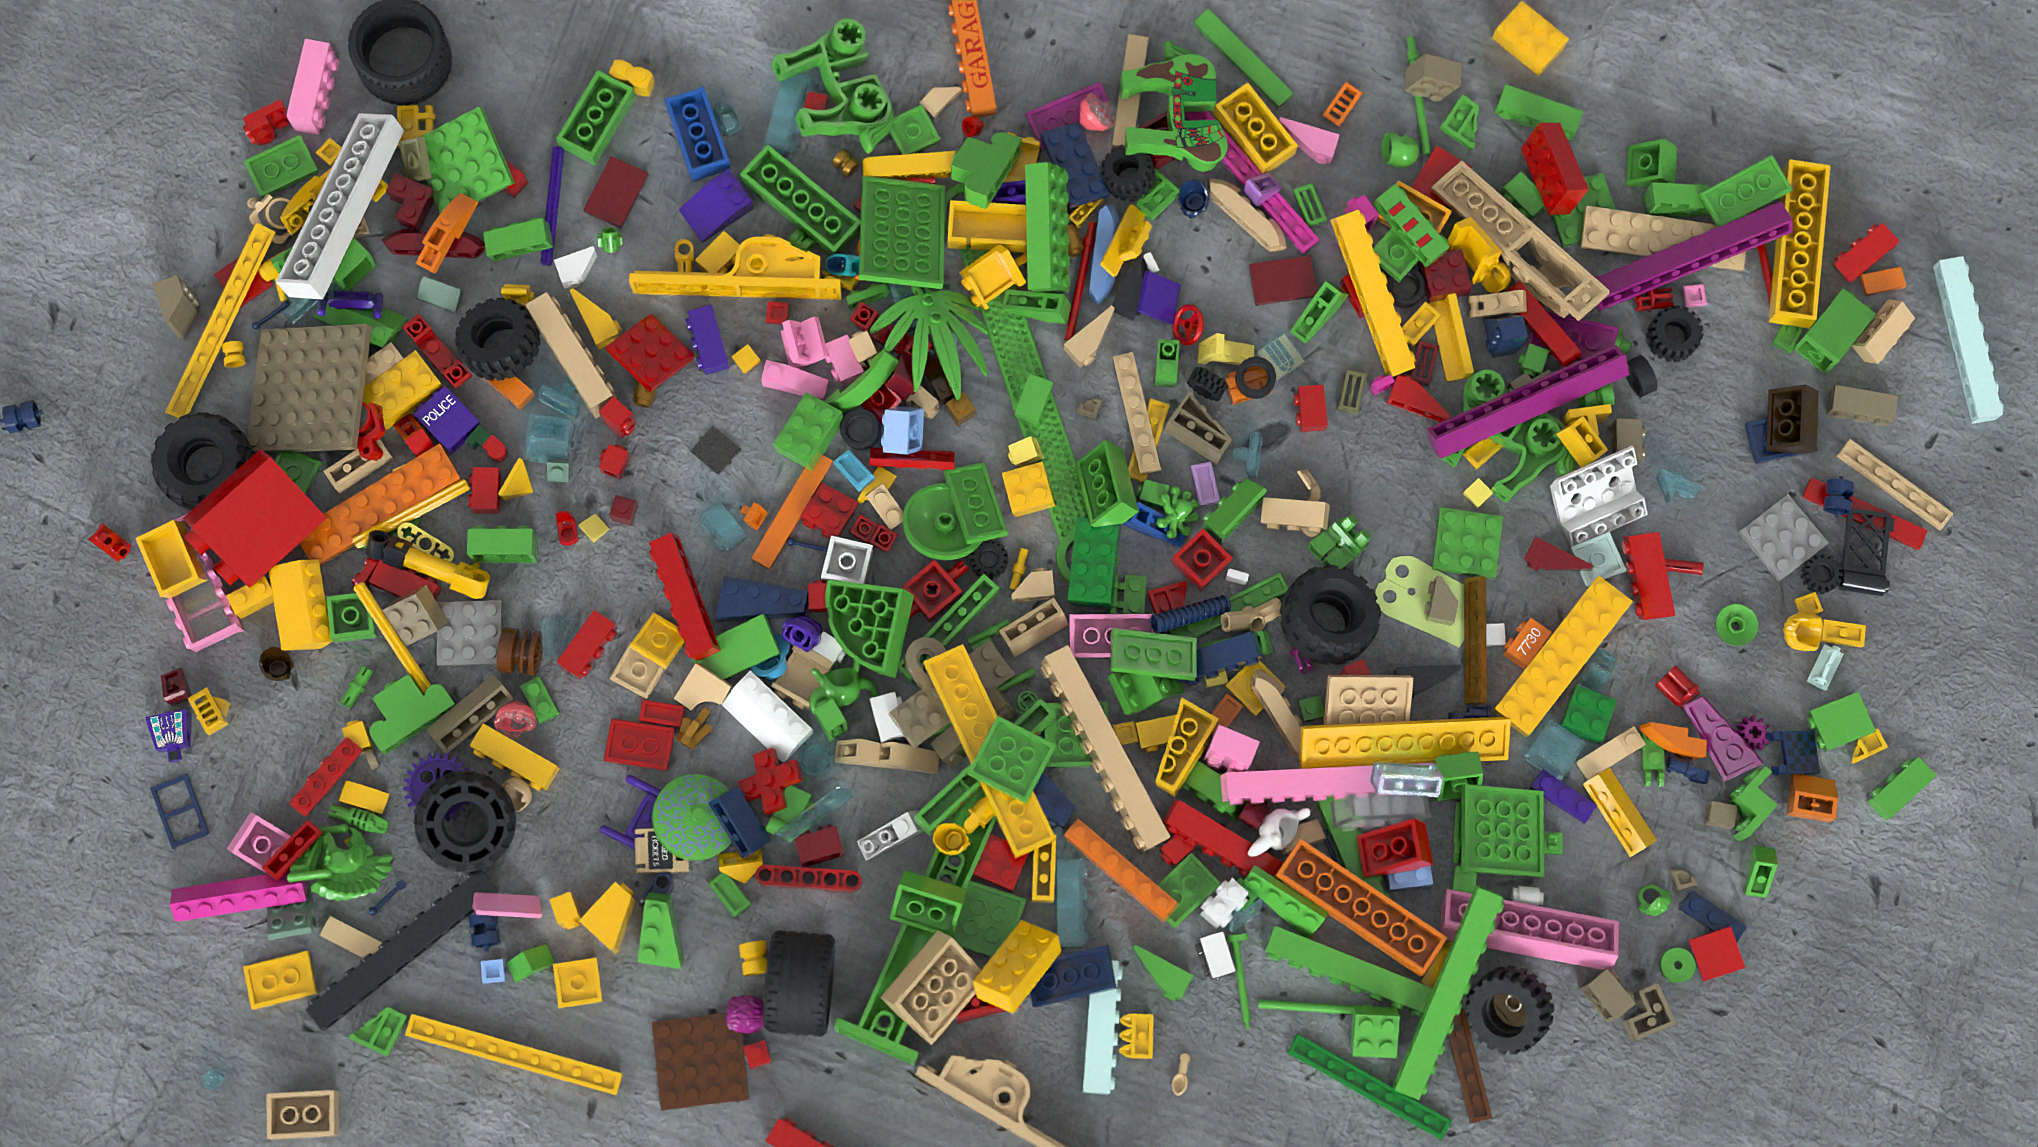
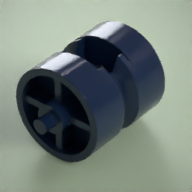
M34 400L23 402L20 404V407H17L16 404L4 406L2 408L3 419H0V423H5L9 433L23 431L24 427L27 429L37 428L41 426L40 415L43 414V410L39 411Z
M1839 476V479H1828L1825 491L1828 496L1824 499L1823 510L1835 514L1834 517L1837 518L1839 515L1850 514L1853 502L1850 497L1854 494L1855 483L1843 479V476Z
M478 914L469 916L470 929L473 930L471 934L472 947H482L484 952H488L489 947L500 944V934L495 928L498 926V916Z

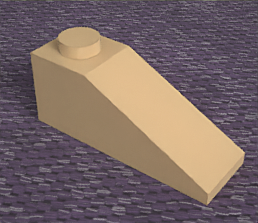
M1110 306L1064 344V351L1079 368L1084 364L1088 366L1095 360L1094 356L1114 315L1115 308L1113 306Z
M1632 727L1575 763L1585 779L1589 780L1646 744L1636 728Z

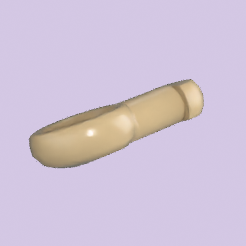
M1188 1053L1180 1055L1179 1070L1172 1080V1089L1177 1096L1182 1095L1188 1087V1077L1186 1074L1191 1060Z

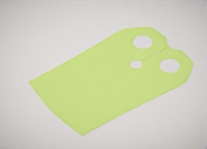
M1413 556L1392 558L1385 569L1386 579L1378 584L1375 591L1378 598L1376 603L1379 604L1381 611L1389 617L1425 631L1459 648L1464 641V585L1440 571L1432 570L1431 566ZM1397 566H1407L1409 569L1408 576L1405 578L1398 577L1395 571ZM1437 576H1441L1459 601L1455 622L1451 626L1426 621L1427 614H1424L1426 602H1430L1431 594L1428 593L1430 581H1434ZM1414 588L1415 594L1409 595L1407 589ZM1393 590L1396 593L1397 598L1393 603H1387L1383 599L1385 591Z

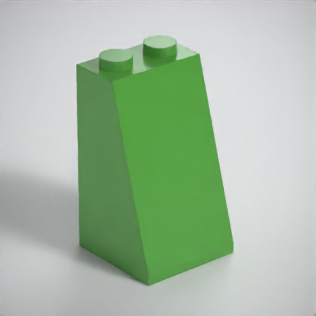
M1842 289L1793 350L1826 375L1840 361L1876 314L1869 305L1861 303L1856 299V296L1851 291Z

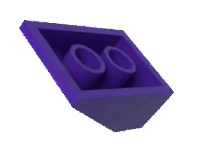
M727 169L708 182L679 211L703 243L754 208L750 197L731 171Z

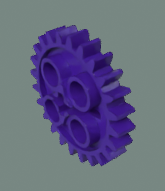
M437 752L434 759L430 754H427V761L420 757L421 764L419 766L415 763L412 764L415 768L414 772L407 770L411 778L403 780L409 783V786L403 788V790L409 791V794L404 799H411L407 806L417 807L423 792L437 780L436 770L438 768L440 769V777L444 776L445 772L449 770L457 772L470 771V769H462L463 761L456 764V756L449 760L448 753L441 758L440 753ZM427 771L433 774V780L430 783L422 781V775ZM464 801L454 804L447 811L445 819L449 822L451 814L458 818V810L465 812L463 804L470 805L471 803Z

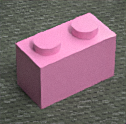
M848 335L825 343L829 356L825 360L827 364L831 362L833 370H831L835 382H840L841 387L854 382L864 373L850 346Z

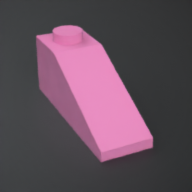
M1280 117V124L1304 153L1320 164H1331L1339 134Z
M766 360L761 378L763 387L804 396L807 392L823 401L829 382L825 378Z

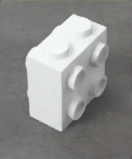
M1233 878L1230 882L1225 880L1215 891L1218 895L1215 898L1210 896L1201 906L1203 912L1200 915L1215 929L1219 926L1224 928L1234 917L1231 914L1232 911L1235 909L1238 912L1248 901L1245 898L1248 892Z

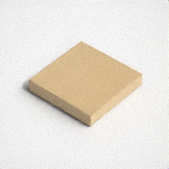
M629 644L610 680L648 700L665 668L633 650Z

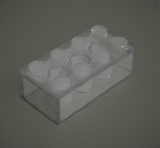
M1427 791L1349 794L1330 803L1333 828H1342V831H1353L1355 827H1361L1362 831L1375 829L1374 827L1380 826V828H1384L1413 818L1423 822L1424 819L1431 817Z

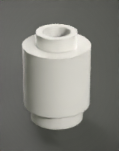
M1527 886L1512 888L1511 901L1535 906L1543 905L1544 893L1540 892V888Z

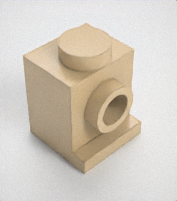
M921 385L914 395L911 394L906 399L907 407L924 408V416L927 419H932L939 411V401Z

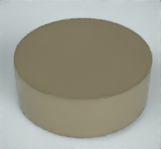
M372 748L363 750L371 770L378 768L379 764Z

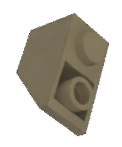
M1437 576L1434 581H1430L1428 593L1431 594L1430 602H1426L1424 614H1427L1426 621L1451 626L1455 622L1459 601L1441 576Z

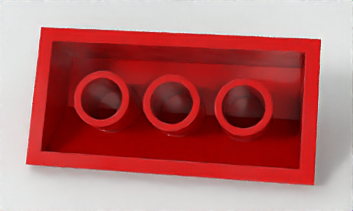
M1647 531L1623 536L1622 549L1624 554H1627L1626 570L1631 575L1630 591L1633 596L1635 595L1636 604H1634V611L1636 616H1639L1640 620L1676 616L1660 533Z

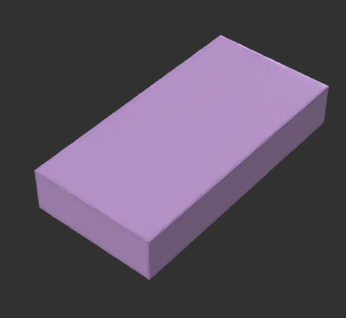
M1211 461L1191 465L1190 469L1199 507L1217 504L1220 498Z

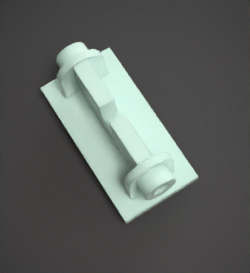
M1824 644L1806 682L1824 691L1827 690L1844 655L1840 652L1839 647L1833 645L1831 648Z

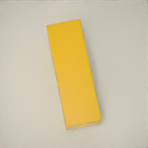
M1104 199L1080 205L1069 216V223L1078 230L1103 204Z

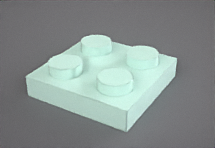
M1610 532L1569 549L1572 555L1594 566L1592 571H1579L1586 587H1589L1598 575L1606 580L1627 571Z

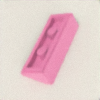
M481 892L474 894L472 908L478 915L540 918L542 916L539 896Z

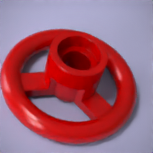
M1186 304L1175 314L1173 334L1182 345L1189 346L1196 343L1204 329L1203 314L1197 306ZM1188 310L1194 312L1189 319L1181 317ZM1179 324L1185 330L1186 339L1180 335Z

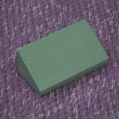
M423 276L417 299L456 313L464 294L461 289Z

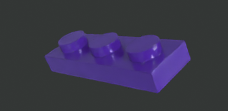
M1541 770L1530 787L1532 790L1544 791L1545 799L1583 824L1588 821L1597 807L1596 804L1544 770Z

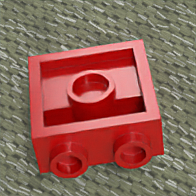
M278 100L243 117L246 125L242 127L252 144L257 143L260 146L271 143L274 138H277L274 130L286 127L290 121L286 116L287 110L281 100Z
M821 483L814 497L810 499L800 516L803 521L802 524L813 530L816 528L822 531L821 534L828 539H831V536L840 537L858 507L859 502Z

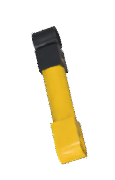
M374 530L369 533L365 554L369 558L374 560L383 559V563L400 570L405 566L451 584L450 589L475 599L483 598L486 595L490 575L487 571L479 568L480 564L478 562H475L473 565L460 562L457 565L412 548V542L393 536L390 540V536L384 531Z

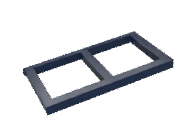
M188 774L150 788L172 849L209 834ZM185 781L192 804L164 814L156 791ZM195 808L203 831L175 842L167 819Z

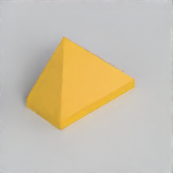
M518 458L498 493L499 497L504 501L533 493L526 465L521 458Z
M761 848L744 858H741L738 851L718 854L720 871L743 884L755 874L758 867L763 865Z

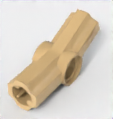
M1276 597L1256 608L1247 606L1241 611L1225 612V614L1221 615L1220 619L1222 629L1225 632L1239 630L1261 631L1267 622L1281 616V602Z

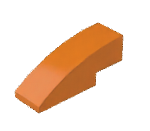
M516 376L510 379L506 377L505 380L497 381L496 378L493 381L486 380L520 411L535 396L534 392Z
M1654 722L1639 726V730L1651 741L1673 754L1693 760L1706 757L1707 740L1688 737V728Z

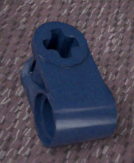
M665 872L657 873L644 892L639 906L643 907L645 905V899L649 892L669 895L674 887L673 877ZM661 877H667L669 880V884L665 888L658 886V881Z

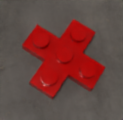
M773 748L754 754L756 774L738 781L739 790L744 793L747 802L761 797L764 813L767 815L786 809L787 804L783 788L802 781L799 762L794 759L779 765L776 750Z

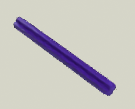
M556 146L552 150L545 220L550 225L553 248L542 250L540 262L544 266H551L553 262L564 149Z

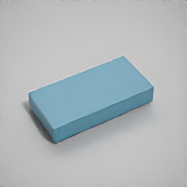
M850 449L833 461L834 466L858 492L875 480L873 474Z

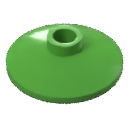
M1731 604L1724 607L1717 615L1716 631L1719 637L1727 644L1742 646L1755 638L1758 632V620L1750 608L1741 604ZM1732 623L1738 625V630L1732 628Z

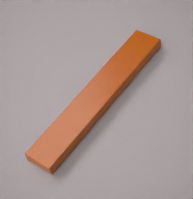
M822 455L812 471L806 467L804 468L751 560L769 570L771 569L787 539L799 522L804 509L831 468L833 460Z

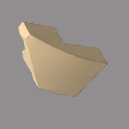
M961 87L933 88L921 100L920 104L933 117H937L949 102L952 103L963 89Z

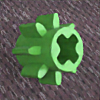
M614 227L603 228L601 230L602 234H597L598 247H603L604 252H616L619 249L618 246H623L622 232L617 233V229Z

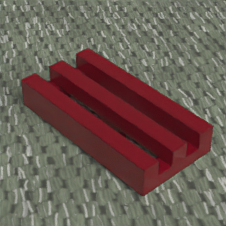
M1419 340L1415 353V368L1411 369L1410 377L1419 384L1423 383L1426 386L1430 385L1439 345ZM1422 346H1424L1425 351L1419 375L1417 377L1415 376V372ZM1431 348L1434 350L1430 361L1427 377L1425 379L1422 377L1427 362L1429 350Z

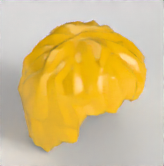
M1800 611L1790 616L1783 628L1787 644L1796 650H1817L1822 638L1823 620L1821 617L1813 613Z

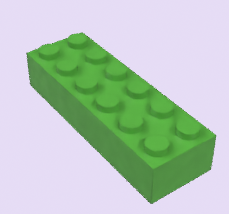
M768 144L741 172V181L744 185L796 228L803 231L807 237L816 241V244L830 256L841 254L860 233L861 220Z
M1049 162L1025 165L1028 290L1053 294L1069 293L1071 280L1068 275V266L1070 265V257L1068 255L1070 238L1067 231V224L1069 223L1067 203L1069 196L1066 187L1068 174L1066 168Z

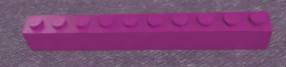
M1779 202L1755 213H1750L1740 219L1730 221L1718 228H1713L1701 235L1691 237L1689 240L1674 244L1667 249L1654 252L1650 256L1635 260L1628 265L1615 268L1611 272L1596 276L1595 278L1609 290V295L1596 306L1601 311L1793 232L1792 218L1782 202Z
M1614 345L1427 428L1431 449L1440 459L1447 457L1452 453L1467 448L1497 433L1506 431L1535 416L1544 414L1553 408L1562 406L1571 400L1618 381L1629 375L1626 355L1617 345Z

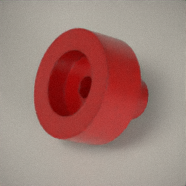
M976 116L964 118L962 121L963 133L967 137L980 135L984 127L983 122Z

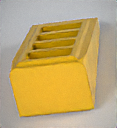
M207 687L188 698L208 735L228 725L227 720ZM205 695L207 696L206 700L196 704V700ZM210 702L211 706L202 711L199 709ZM214 710V713L207 716L206 718L203 716L209 711ZM216 716L218 717V720L212 722L211 724L207 723Z

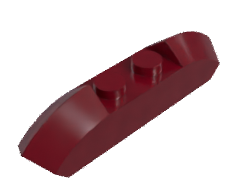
M402 229L388 234L381 241L393 255L419 256L425 246L422 241L427 232L419 231L415 233L414 229ZM463 232L459 239H454L445 257L477 259L483 254L486 248L485 243L478 237Z

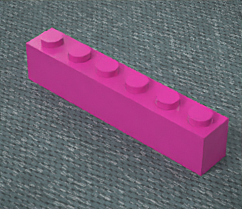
M287 871L278 881L265 874L178 888L172 891L170 907L175 922L303 902L307 900L308 882L307 880L289 882L287 876L291 871Z

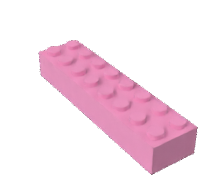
M1447 889L1441 906L1440 933L1447 937V941H1453L1471 898V893ZM1502 900L1505 902L1500 914H1496L1494 931L1492 934L1488 933L1486 942H1488L1487 948L1611 971L1618 958L1619 921Z

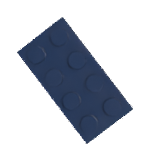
M1080 121L1041 132L1040 137L1051 163L1066 168L1068 174L1066 187L1069 196V208L1109 196Z
M1103 945L1058 956L1031 990L1032 1006L1038 1008L1117 989L1109 946Z

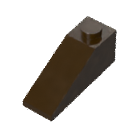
M932 345L927 353L923 374L940 406H943L955 398V395L943 371L937 352Z

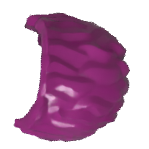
M753 995L731 997L726 1010L728 1028L735 1032L747 1034L759 1032L764 1027V1002Z

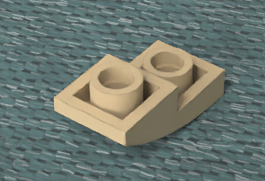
M1318 819L1298 825L1297 834L1292 844L1285 849H1281L1283 855L1291 853L1300 839L1309 845L1323 842L1326 839Z

